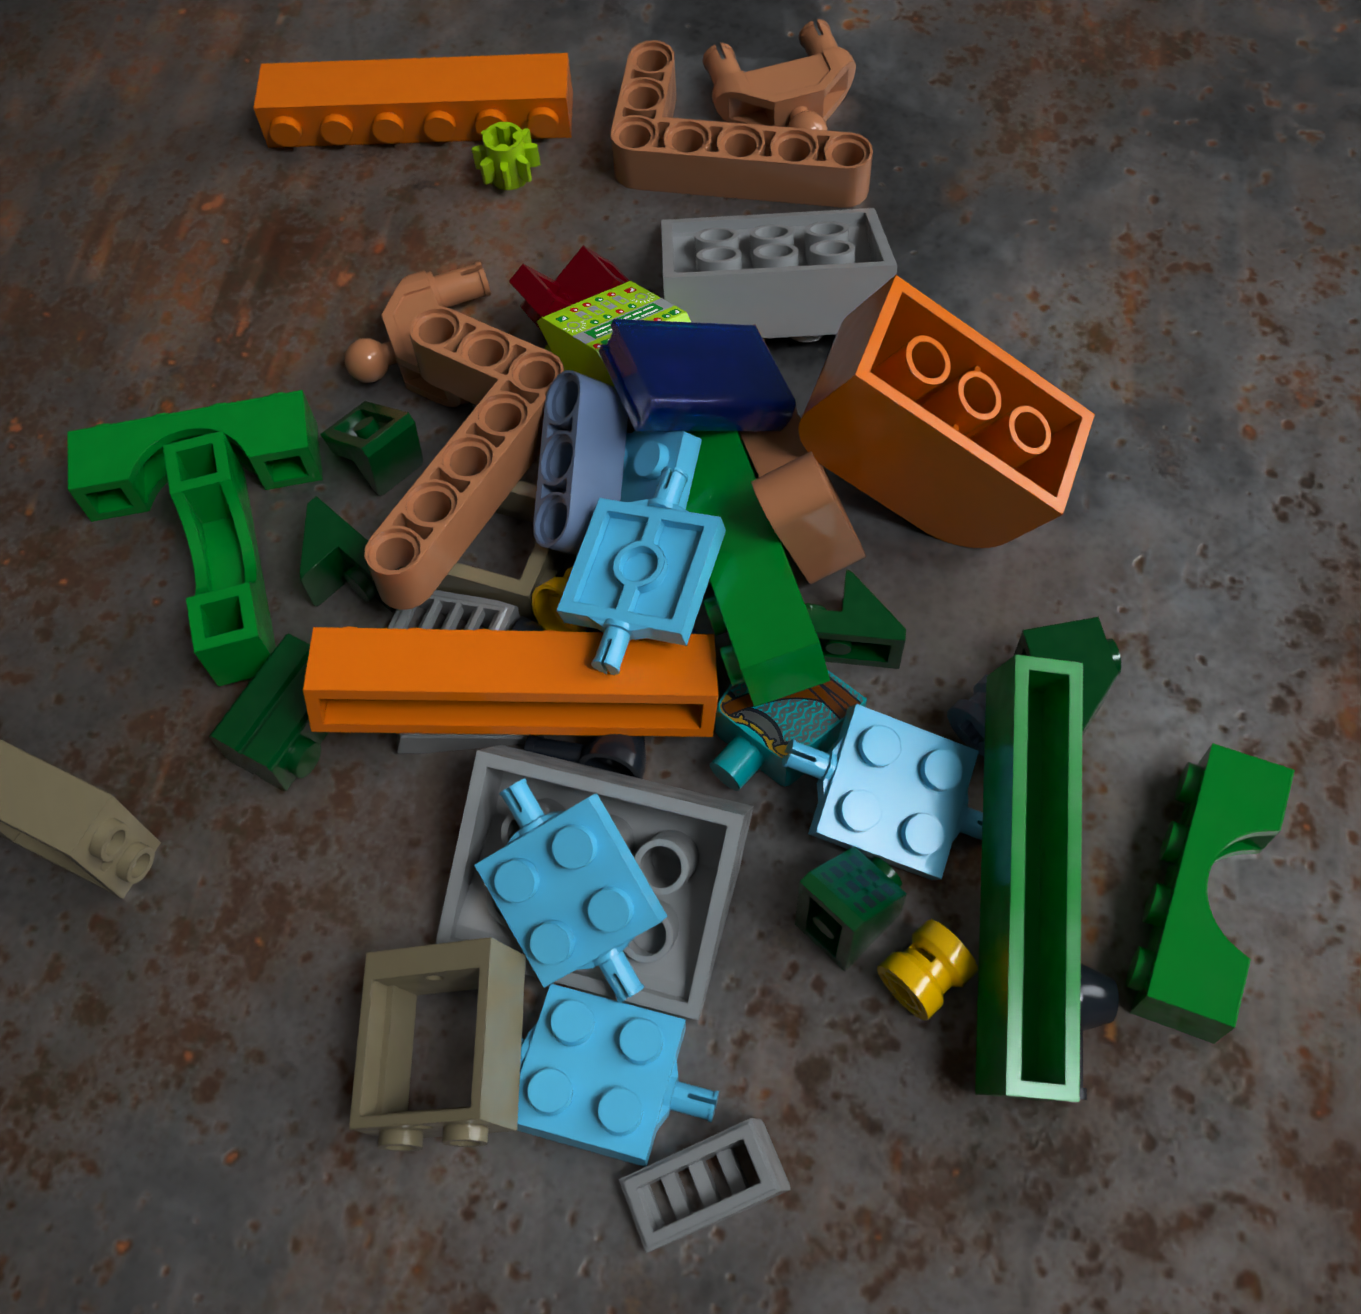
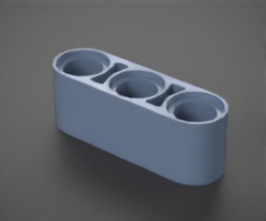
M565 370L558 374L547 392L533 529L536 542L541 547L577 556L599 498L621 501L628 409L617 387L573 370Z

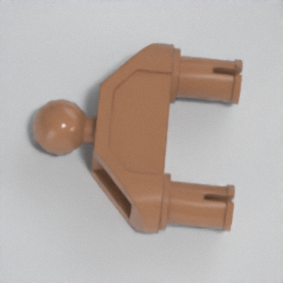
M821 19L817 20V26L822 35L818 34L813 21L803 26L799 33V42L805 49L808 57L744 72L741 71L733 48L729 44L720 43V49L725 59H721L716 45H713L706 50L702 60L714 85L711 96L718 114L726 122L827 131L826 121L839 107L851 87L856 71L855 61L847 50L838 47L831 33L830 26Z
M476 261L474 264L433 276L431 271L425 272V270L403 278L381 314L390 341L381 344L379 341L371 338H359L351 343L345 351V368L348 373L357 381L373 383L384 377L390 365L398 363L408 390L447 407H458L471 403L429 384L422 378L409 335V324L417 313L429 307L442 306L448 308L484 296H491L488 280L481 262Z

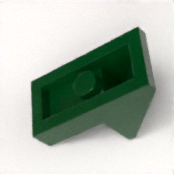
M364 401L320 434L332 453L355 462L372 489L379 496L386 494L423 464L424 459L416 423L409 412Z
M317 496L307 503L300 564V580L313 605H321L347 582L365 601L369 602L375 597L391 612L395 611V608L389 607L381 600L365 560V546L368 540Z
M846 570L841 611H831L817 604L805 603L820 641L825 662L892 669L900 668L906 641V628L853 572Z

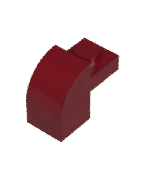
M583 245L555 280L522 264L509 280V283L524 298L520 305L522 310L540 329L537 324L540 318L630 280L611 261Z

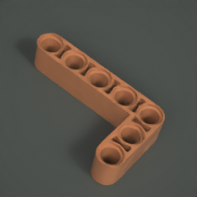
M656 40L641 42L631 49L611 128L615 177L624 187L635 190L840 208L854 207L861 204L867 198L873 150L871 143L862 135L851 132L673 118L677 100L674 51L666 43Z
M442 306L421 310L412 318L409 324V335L419 372L422 378L429 384L477 406L390 512L365 546L364 557L381 600L389 607L399 610L415 608L430 598L539 456L547 392L557 375L564 371L560 358L552 352Z
M756 324L706 349L710 358H737L773 427L738 428V431L759 475V478L751 481L758 501L775 533L808 582L813 584L866 558V554L825 467L817 462L811 451L807 452L800 440L798 427L801 417L764 339L761 338Z

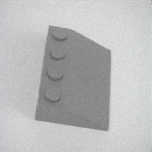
M875 208L661 220L664 300L687 312L704 347L711 344L712 341H723L756 324L764 341L768 338L790 337L799 342H813L820 340L824 335H835L843 320L892 277L897 275V263Z
M501 744L477 750L435 944L492 937L524 954L474 866L476 863L505 847L514 833L520 830L499 793L526 778V783L545 815L550 812L568 810L597 793L667 914V917L661 923L636 936L628 947L623 950L641 984L645 986L641 991L624 1001L699 1020L739 874L754 806ZM526 958L525 974L537 977ZM599 966L575 970L555 981L556 983L617 999Z

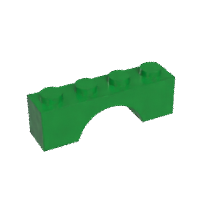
M303 390L287 393L278 392L264 397L231 403H216L208 407L174 413H159L152 417L113 424L103 423L90 428L67 431L68 491L91 522L149 512L156 496L168 482L162 445L222 430L241 466L255 475L265 490L323 480L318 425Z
M223 430L162 445L170 496L186 534L195 573V596L186 598L194 654L218 687L253 678L275 650L276 644L244 470Z
M1214 743L1211 744L1198 764L1187 762L1175 794V800L1185 803L1180 823L1174 821L1170 823L1159 854V860L1169 863L1164 885L1157 882L1153 885L1144 909L1143 922L1153 925L1147 949L1141 946L1137 947L1126 977V987L1136 990L1130 1010L1131 1014L1213 1044L1236 1027L1251 959L1227 939L1213 917L1207 892L1209 873L1212 865L1224 858L1243 854H1260L1281 831L1295 772L1294 769Z

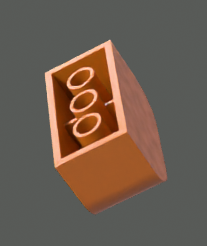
M895 275L852 311L841 323L800 420L798 431L803 446L807 452L811 451L818 463L922 531L944 542L958 546L991 548L1006 544L1063 515L1095 414L902 278Z

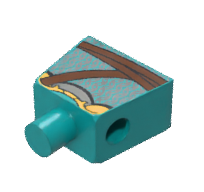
M829 670V682L756 707L753 705L745 682L732 686L731 683L717 705L715 717L716 734L728 745L710 763V768L722 783L735 791H739L758 769L779 785L789 786L805 774L782 766V758L788 754L785 753V749L790 740L794 739L799 743L827 753L838 740L848 707L855 704L866 707L867 699Z

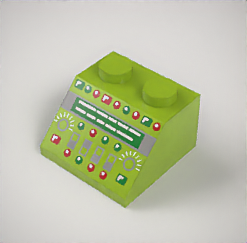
M632 281L546 315L537 321L553 354L558 356L563 363L564 371L573 370L614 387H617L602 354L710 358L686 311Z

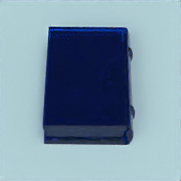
M613 319L611 324L613 332L607 345L602 344L599 349L600 356L635 431H781L788 425L796 407V400L755 325Z

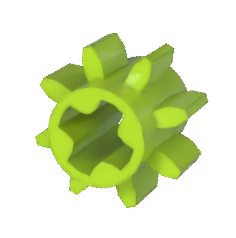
M498 122L481 132L483 145L472 147L475 167L481 170L483 183L486 185L493 183L502 190H515L522 187L526 182L530 183L532 181L530 167L541 165L538 144L531 142L530 130L528 128L521 130L519 126L511 122Z

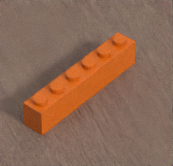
M568 53L262 63L253 109L268 148L483 141L481 132L498 122L514 123L521 130L528 128L531 139L572 138L573 88Z
M351 626L342 628L313 627L303 693L311 732L592 736L622 734L627 736L713 737L718 703L714 634H691L687 646L647 638L630 640L620 666L619 674L611 675L609 671L605 674L596 670L591 664L595 658L603 632L357 628Z

